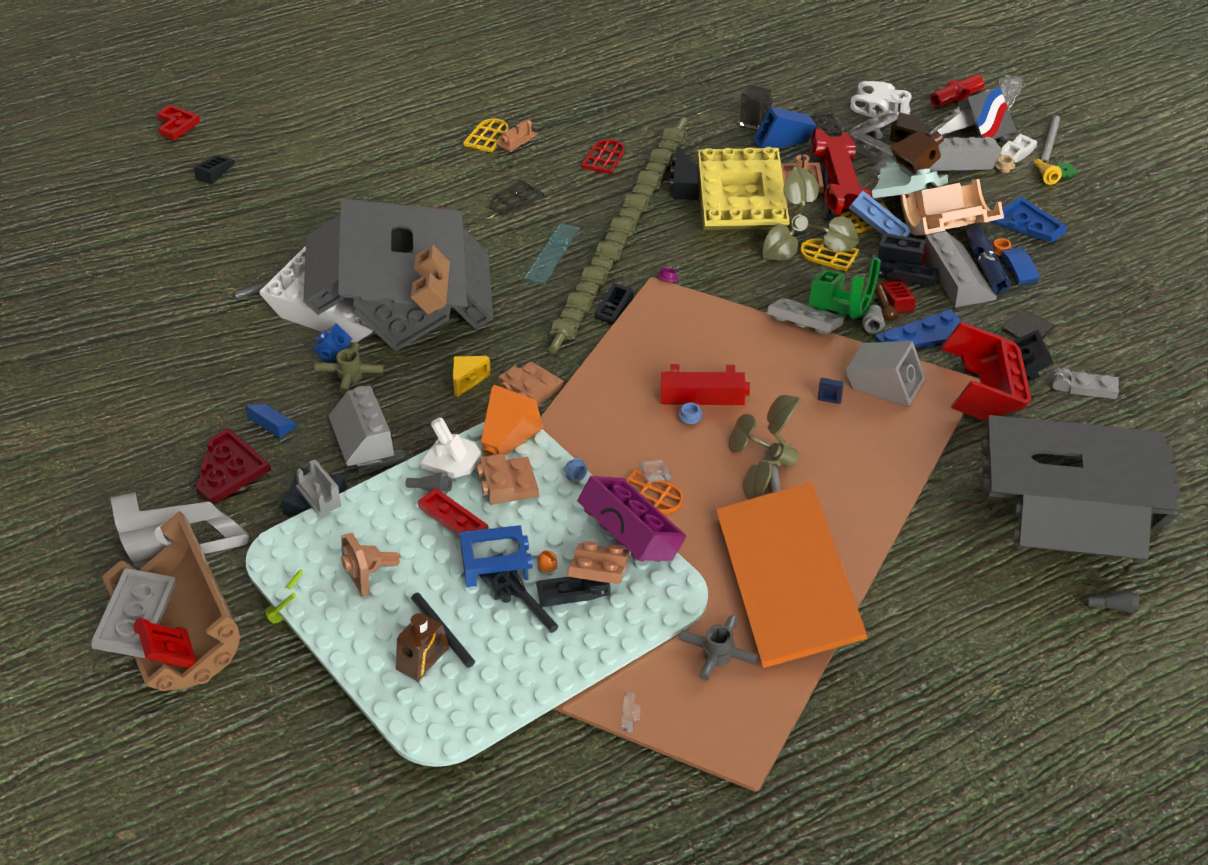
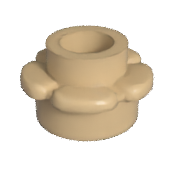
M1001 155L998 157L995 167L1002 173H1008L1015 168L1014 158L1009 155Z

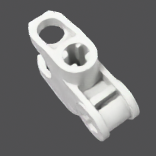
M863 81L858 85V95L851 98L850 109L868 117H879L890 113H897L898 115L900 112L909 115L911 93L905 90H895V87L890 83ZM869 87L872 93H865L862 88ZM855 101L865 102V107H858Z

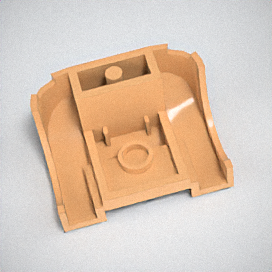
M979 179L971 180L972 184L966 186L955 183L908 193L907 198L905 194L900 195L903 215L913 235H926L969 224L1003 219L1001 202H996L993 211L987 207L983 199Z

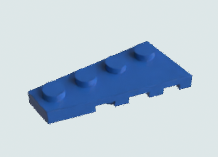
M951 309L877 334L875 335V342L913 341L915 347L934 348L935 344L944 343L959 322L963 321Z

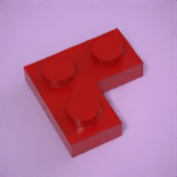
M171 104L157 113L158 120L165 122L164 125L158 128L159 135L173 141L200 123L199 115Z

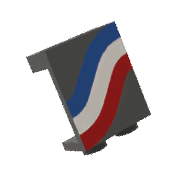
M1000 87L967 97L958 103L960 111L967 108L970 109L980 138L991 137L1000 143L1010 139V135L1016 132Z

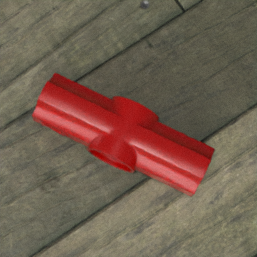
M979 74L962 81L952 79L945 88L930 94V101L936 109L954 101L959 103L971 94L984 89L985 82Z

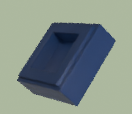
M821 378L818 400L841 404L844 382Z

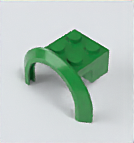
M877 257L871 260L864 295H862L865 276H858L856 274L852 279L851 291L847 292L843 291L845 274L824 269L812 280L809 305L814 306L819 311L832 310L841 316L850 315V318L854 320L863 316L867 312L875 292L881 260Z

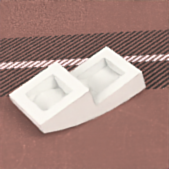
M1019 134L1013 142L1008 141L1002 147L999 156L1009 155L1014 158V163L1019 162L1037 147V141Z

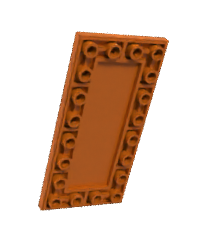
M813 482L716 509L763 668L868 639Z

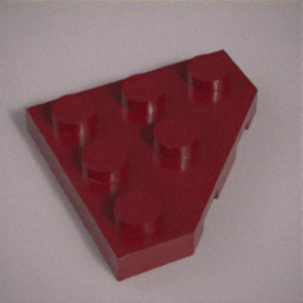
M227 428L208 440L207 454L203 458L201 476L196 484L197 494L206 502H211L214 505L271 471L270 463L230 428Z

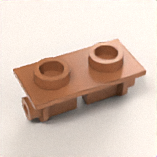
M523 120L516 125V129L513 127L502 133L500 141L496 145L511 152L535 137L537 133L531 131L532 122L530 120Z

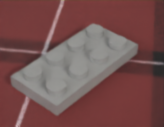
M124 568L91 641L92 649L145 658L139 634L134 632V623L141 617L148 619L150 623L160 624L176 586V577Z

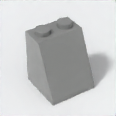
M913 341L863 343L846 369V376L853 389L903 406H910L926 379Z

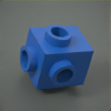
M336 323L328 330H323L318 334L315 339L317 343L313 350L327 363H331L337 359L338 352L347 348L353 338Z

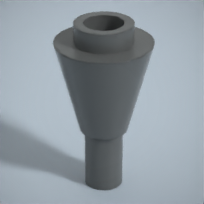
M445 471L422 478H407L406 487L421 488L429 492L437 488L447 495L448 491L452 489V479Z
M1132 588L1110 593L1106 596H1088L1089 607L1106 606V608L1132 614L1133 609L1139 608L1138 593H1133Z

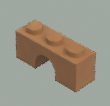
M431 245L415 256L414 269L420 274L421 278L412 283L411 298L428 315L435 310L442 309L446 305L450 261L434 245Z

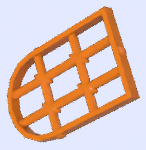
M634 470L626 480L628 483L632 482L641 486L642 490L639 493L647 500L654 503L653 506L656 508L659 504L670 508H657L662 514L676 512L683 504L682 491L671 483ZM636 475L649 481L645 484L633 478ZM654 482L667 488L663 491L652 487L651 483ZM646 489L660 493L661 496L659 499H655L645 495L644 492ZM670 489L677 492L680 497L670 494ZM667 496L680 502L673 506L665 503L663 498Z

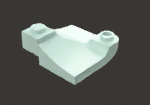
M896 161L888 162L886 167L880 169V178L876 187L872 190L873 198L908 194L926 190L932 187V185L941 187L948 183L947 174L937 175V171L930 172V168L917 170V174L914 175L897 164Z

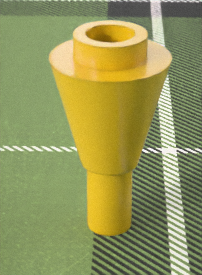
M1040 159L1034 161V165L1039 169L1046 184L1052 185L1060 180L1062 176L1060 167L1044 163Z

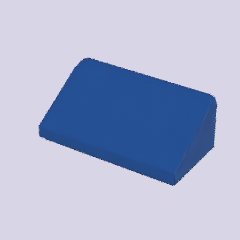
M266 404L248 405L246 407L248 419L278 438H282L297 427V423Z

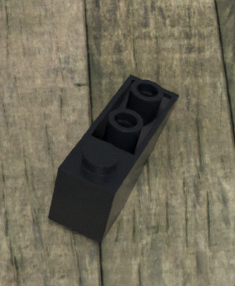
M677 147L676 155H672L669 190L673 191V199L698 200L699 171L682 149Z

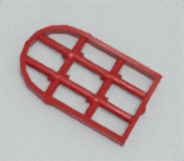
M613 139L597 142L581 164V168L612 174L624 155V145L620 141ZM608 144H615L613 150H609L606 147ZM618 147L622 148L621 152L617 151ZM595 150L599 151L597 157L592 156ZM603 152L610 153L607 159L601 158ZM613 154L619 155L616 161L611 160ZM589 159L594 161L592 165L586 164ZM597 161L604 162L602 167H596L595 165ZM608 163L613 164L611 169L605 168Z

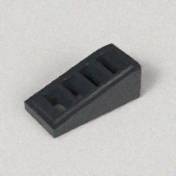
M217 155L194 167L196 180L213 184L235 164V160Z
M613 282L594 314V318L614 324L633 300V289ZM606 312L612 314V317L603 313Z

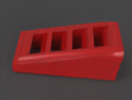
M902 280L880 284L883 286L890 304L896 307L899 313L914 311L916 299Z

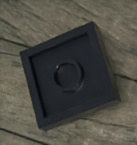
M1038 330L1013 341L1021 350L1026 376H1029L1030 380L1039 377L1037 371L1054 364Z

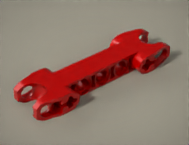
M814 128L811 137V154L813 157L822 158L824 167L828 166L826 169L829 184L826 188L825 200L833 214L841 215L842 209H849L862 191L872 197L870 189L860 188L852 165L855 156V144L850 135L846 132H840L839 137H831L825 134L822 129Z

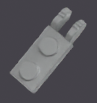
M1067 368L1053 370L1052 376L1054 380L1052 381V387L1055 390L1070 392V394L1110 399L1118 397L1119 377L1070 372Z

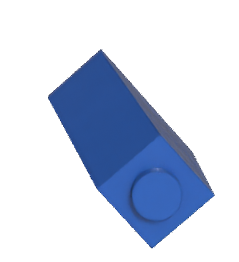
M769 107L753 141L758 148H781L808 142L813 134L816 124L807 114Z

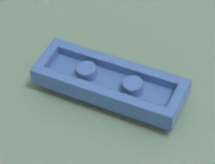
M864 191L858 195L849 207V209L882 235L887 233L907 237L912 231Z

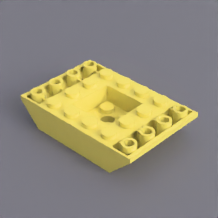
M707 148L698 150L699 192L703 230L771 229L780 224L789 226L779 148Z

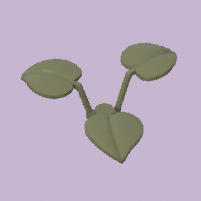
M794 166L784 183L785 198L792 204L801 203V206L795 211V215L789 217L788 227L780 224L770 229L763 243V259L783 261L792 258L798 249V241L792 235L794 232L805 229L827 232L823 242L832 251H848L859 243L855 225L846 217L839 216L833 218L829 222L828 228L809 225L807 218L801 215V211L806 204L805 201H814L819 192L818 183L814 176L802 167Z
M781 395L774 400L768 411L767 421L770 424L767 428L780 443L770 445L752 436L751 434L756 427V420L752 415L743 414L736 421L735 429H733L729 439L730 449L739 453L746 447L750 439L770 449L769 455L772 460H761L759 465H752L746 473L743 490L748 500L763 495L772 475L771 465L780 467L782 464L792 467L796 464L799 457L798 450L792 448L791 444L787 443L778 433L781 432L802 400L801 398Z

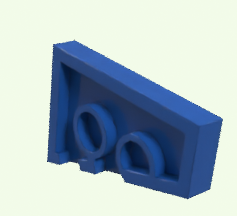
M1021 196L1002 209L1003 219L991 221L993 224L1051 243L1067 232L1066 225Z

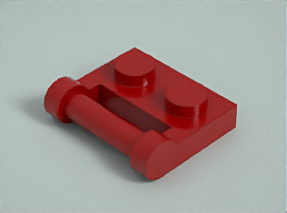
M141 617L135 621L134 632L139 634L145 659L190 668L196 663L186 628L179 626L171 628L150 623L148 619Z

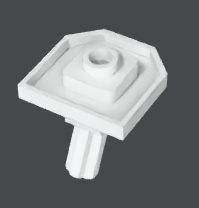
M439 417L433 420L431 426L438 439L422 460L421 468L435 473L446 471L451 478L471 474L481 457V452L476 442L460 438L458 434H451L443 418Z

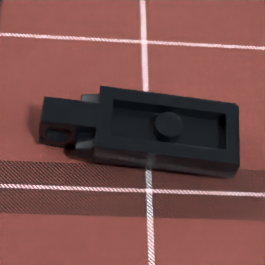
M881 261L878 277L918 283L921 286H935L938 268L896 261L895 263Z
M561 577L536 582L539 605L541 607L589 601L611 594L610 583Z

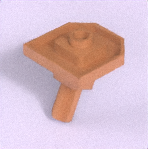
M353 532L341 535L342 566L350 575L361 596L369 595V574L376 572L379 566H398L400 555L397 552H379L376 546L360 545Z

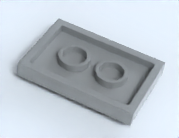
M786 298L770 304L767 314L774 316L775 320H789L794 322L795 326L802 328L809 326L815 328V331L821 334H828L843 325L845 317L829 311H819L815 307Z

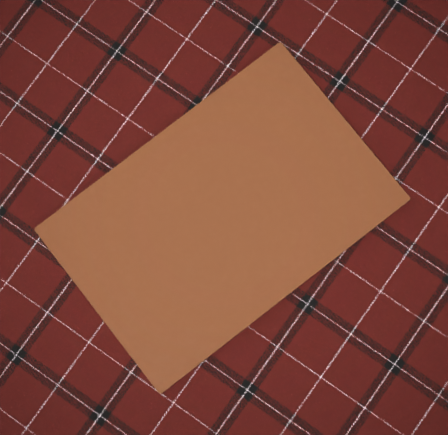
M651 277L542 414V429L572 457L583 460L588 471L593 476L616 477L627 480L631 473L637 470L671 483L682 491L683 504L681 508L671 514L663 515L686 535L678 553L701 574L708 588V603L705 612L695 624L685 631L706 637V632L710 627L714 625L724 626L728 617L733 615L738 619V623L732 632L735 647L757 654L758 660L756 665L731 658L728 664L715 666L709 679L703 680L699 677V673L706 661L703 648L679 640L681 634L679 633L553 708V710L756 792L761 789L837 648L766 668L762 666L716 511L718 508L748 500L743 490L746 473L752 465H759L761 460H766L765 451L768 448L750 439L746 447L739 453L730 449L729 439L733 429H735L736 421L743 414H750L756 420V427L751 434L752 436L770 445L780 443L767 428L770 424L767 421L768 411L774 400L781 395L796 396L802 399L784 428L778 433L787 443L791 444L792 448L799 452L798 460L794 466L787 467L782 464L780 467L777 466L781 490L813 482L841 563H843V569L857 608H859L964 413L952 409L951 405L971 380L980 383V379L920 360L926 379L910 406H903L852 388L846 376V369L863 342L831 332L821 334L816 332L815 328L809 326L806 328L798 327L789 320L778 321L773 318L774 316L767 314V312ZM670 364H680V372H726V365H735V372H745V382H750V396H745V405H699L702 410V419L698 423L687 424L679 418V411L683 405H661V372H670ZM821 378L844 382L841 404L818 400ZM658 469L661 470V472H662L663 475L666 477V479H664V478L662 477V475L660 474V472L658 471ZM636 475L633 478L645 484L649 481ZM770 481L763 495L771 493ZM632 482L629 483L638 492L642 490L641 486ZM654 482L651 483L652 487L663 491L667 488ZM646 489L644 492L645 495L655 499H659L661 496L660 493ZM670 489V494L680 497L677 492ZM667 496L663 498L665 503L673 506L680 502ZM660 504L657 506L659 509H670Z

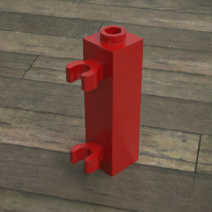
M670 364V372H661V405H684L686 403H695L697 405H745V396H750V382H745V372H735V365H726V372H680V364Z

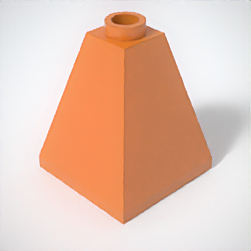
M493 385L481 439L482 452L486 456L503 453L505 456L541 431L543 425L535 399Z

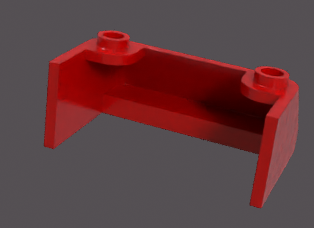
M960 321L941 346V350L960 356L965 370L978 374L980 383L971 380L953 402L951 408L985 421L989 419V415L1003 416L1025 409L1031 402V394L1019 346L1011 340Z

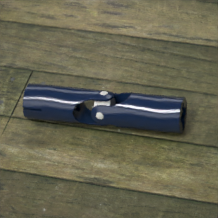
M980 226L969 228L965 233V238L979 262L989 285L995 293L1006 292L1011 286V281L998 260L984 230Z

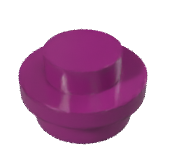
M662 267L660 272L657 273V278L670 283L678 281L677 271L672 268Z

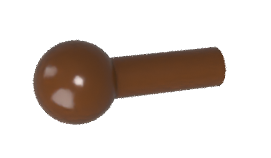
M876 286L875 292L883 308V318L888 321L896 320L899 316L898 309L890 304L883 286Z

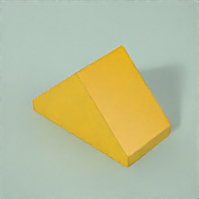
M488 356L454 357L453 384L456 397H459L491 375L490 358Z

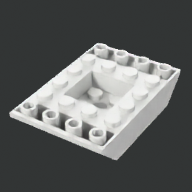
M306 246L259 291L264 300L283 319L321 332L328 330L337 323L353 338L351 342H358L373 332L353 312V298H345L320 315H317L303 302Z

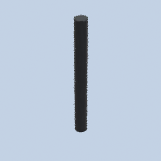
M419 592L414 593L411 597L414 604L424 615L443 625L450 648L467 668L472 667L475 664L474 658Z

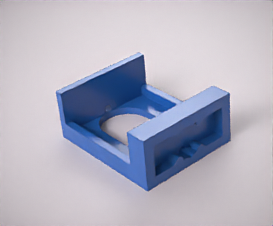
M521 525L460 532V547L466 587L477 586L476 575L519 569H523L524 580H528V569H533L531 553L526 554V550H529L528 536L522 534ZM501 539H513L518 542L519 550L514 554L474 559L472 543Z

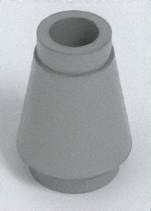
M878 305L869 307L862 322L864 329L871 334L879 333L885 326L882 310Z

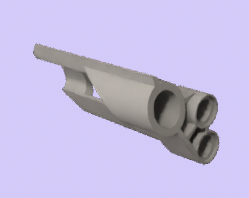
M136 492L111 497L114 521L120 542H122L126 553L137 569L142 568L173 542L162 533L160 527L179 511L185 515L189 523L205 520L225 537V539L199 544L204 554L247 545L249 534L237 522L221 512L211 502L141 511L139 510Z

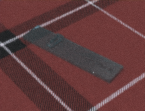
M560 223L527 273L524 281L545 285L579 232V227Z

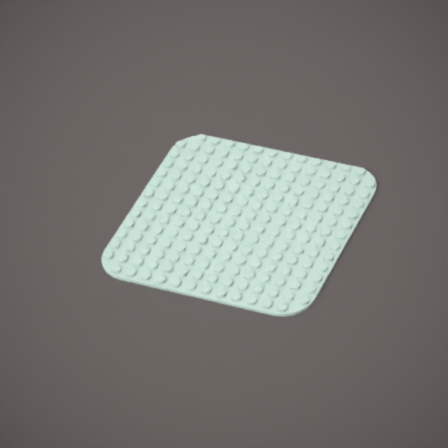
M485 422L458 434L460 438L476 442L481 452V457L486 456L482 452L483 447L481 444ZM543 429L505 455L506 460L528 456L539 489V497L490 505L488 495L483 496L481 487L483 478L478 479L476 467L469 475L451 478L452 489L447 493L448 497L488 524L489 529L521 525L522 534L528 536L529 550H526V554L531 553L533 569H528V580H524L523 569H519L517 572L527 592L538 604L536 582L539 580L568 577L569 565L574 560V551L579 543L593 541L598 543V546L604 547L620 545L615 541V537L609 531L601 528L600 522L585 513L584 507L577 502L589 477L593 475L587 470V474L582 480L578 482L568 480L565 476V466L570 460L575 458ZM430 449L340 493L341 507L318 516L313 508H310L262 532L251 544L246 555V569L250 580L274 608L292 593H296V597L278 612L393 749L407 760L425 766H448L475 756L681 633L682 630L691 627L702 617L708 603V588L704 578L678 552L673 561L661 562L648 560L641 562L633 558L630 552L628 570L620 584L610 583V595L589 601L542 607L558 625V629L553 633L548 631L519 598L511 595V601L508 603H504L501 599L494 600L491 588L479 575H476L477 586L466 587L460 537L418 508V500L430 493L429 491L421 488L406 487L407 478H422L437 474L421 468V462ZM353 532L360 545L376 546L379 552H397L400 555L398 566H379L376 572L369 574V595L361 596L350 575L342 566L341 535ZM513 539L475 542L472 544L474 559L487 558L499 554L510 555L519 550L518 542ZM549 550L556 554L558 567L555 571L543 573L537 568V558L542 551ZM302 569L303 574L290 590L285 588L293 576ZM419 592L474 658L475 664L472 667L467 668L449 646V649L418 681L396 670L397 638L411 623V617L414 614L422 613L411 600L414 593Z

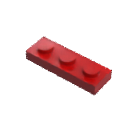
M437 488L418 500L419 509L458 537H460V532L489 529L488 524Z

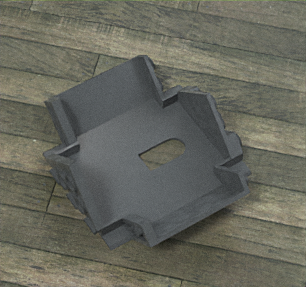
M340 199V215L306 236L303 302L317 315H320L345 298H353V312L396 352L447 322L451 307L475 330L493 319L489 253L463 227L462 211ZM434 245L450 261L446 305L442 309L435 310L428 315L411 298L412 283L421 278L420 274L414 269L416 254Z
M989 415L987 440L982 441L981 455H986L982 464V474H986V478L983 481V493L987 494L986 501L988 504H992L991 511L993 512L998 510L1004 498L1020 499V502L1016 501L1015 517H1019L1018 527H1014L1013 542L1017 543V550H1023L1024 547L1124 557L1133 558V562L1144 563L1149 559L1151 513H1154L1153 528L1163 529L1179 515L1177 499H1181L1179 484H1173V478L1177 479L1175 464L1169 463V459H1173L1171 445H1166L1164 432ZM1044 453L1081 457L1082 468L1042 464L1033 460L1031 456Z

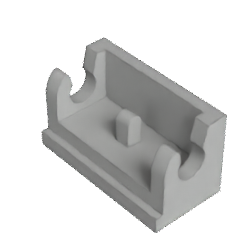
M315 459L309 462L308 468L310 472L307 475L303 476L304 473L300 468L297 470L298 485H296V489L318 516L341 507L338 485Z

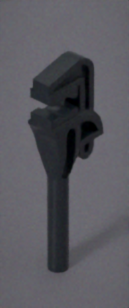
M517 570L478 574L491 588L494 600L501 599L504 603H508L511 601V595L517 597L550 633L558 629L557 623L527 592Z

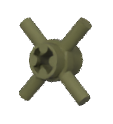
M356 342L351 343L350 349L338 352L337 363H315V371L337 373L341 380L339 389L341 394H345L349 390L350 384L360 381L362 373L384 374V365L363 364L358 353L360 345Z

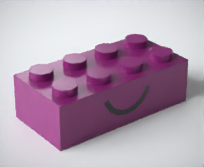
M590 476L577 499V502L584 507L585 513L598 520L600 527L609 531L615 537V541L625 546L631 552V556L638 561H673L686 538V535L624 478Z

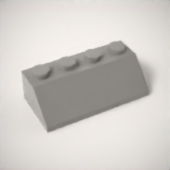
M991 137L944 138V141L938 145L941 157L930 167V171L993 169L1002 148Z
M946 231L926 235L925 259L930 267L938 268L937 279L955 307L996 300V295L963 244Z
M371 385L358 386L353 390H348L329 414V421L346 465L351 466L394 456L390 429Z

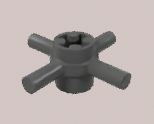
M730 615L724 626L714 625L710 627L706 632V637L682 630L679 640L703 648L706 661L699 673L701 679L708 680L715 666H724L731 661V658L756 665L758 660L757 654L735 647L732 632L738 623L737 617Z

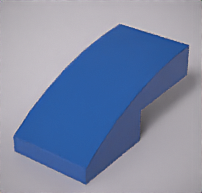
M1022 247L1001 252L1007 270H1012L1017 285L1037 282L1040 276L1032 259Z

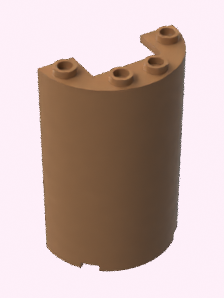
M180 511L160 527L162 533L173 540V542L138 570L176 577V586L159 625L171 628L178 626L186 628L196 658L195 664L190 668L134 656L145 684L161 691L184 689L197 684L207 683L211 677L231 663L240 641L236 622L188 519ZM122 560L102 576L110 597L114 593L124 568L136 570Z

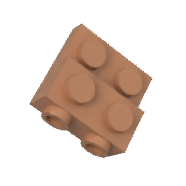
M529 361L521 368L514 365L498 377L499 387L535 399L537 406H540L564 388V381L532 361Z
M504 453L480 457V464H476L478 479L483 478V481H481L483 496L488 495L490 505L539 497V489L528 456L509 460L505 459Z
M583 541L575 548L574 560L568 569V577L620 584L628 570L630 551L624 550L620 545L604 547L598 546V543L593 541Z

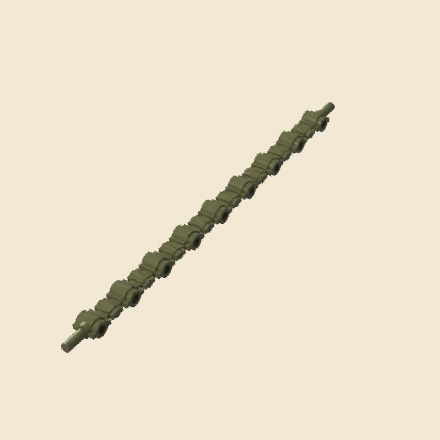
M681 117L676 126L665 128L658 149H653L645 171H640L637 185L634 186L632 194H627L619 217L613 218L605 241L599 242L591 266L584 268L581 282L577 285L576 292L569 294L567 304L565 305L566 308L561 314V319L554 320L550 336L555 338L548 348L549 352L555 354L563 341H566V339L572 340L576 337L577 329L584 313L590 312L599 287L604 286L613 261H618L627 236L633 235L636 222L639 220L641 213L646 212L654 189H659L666 167L672 166V155H675L676 148L685 142L687 131L683 130L687 123L685 117Z

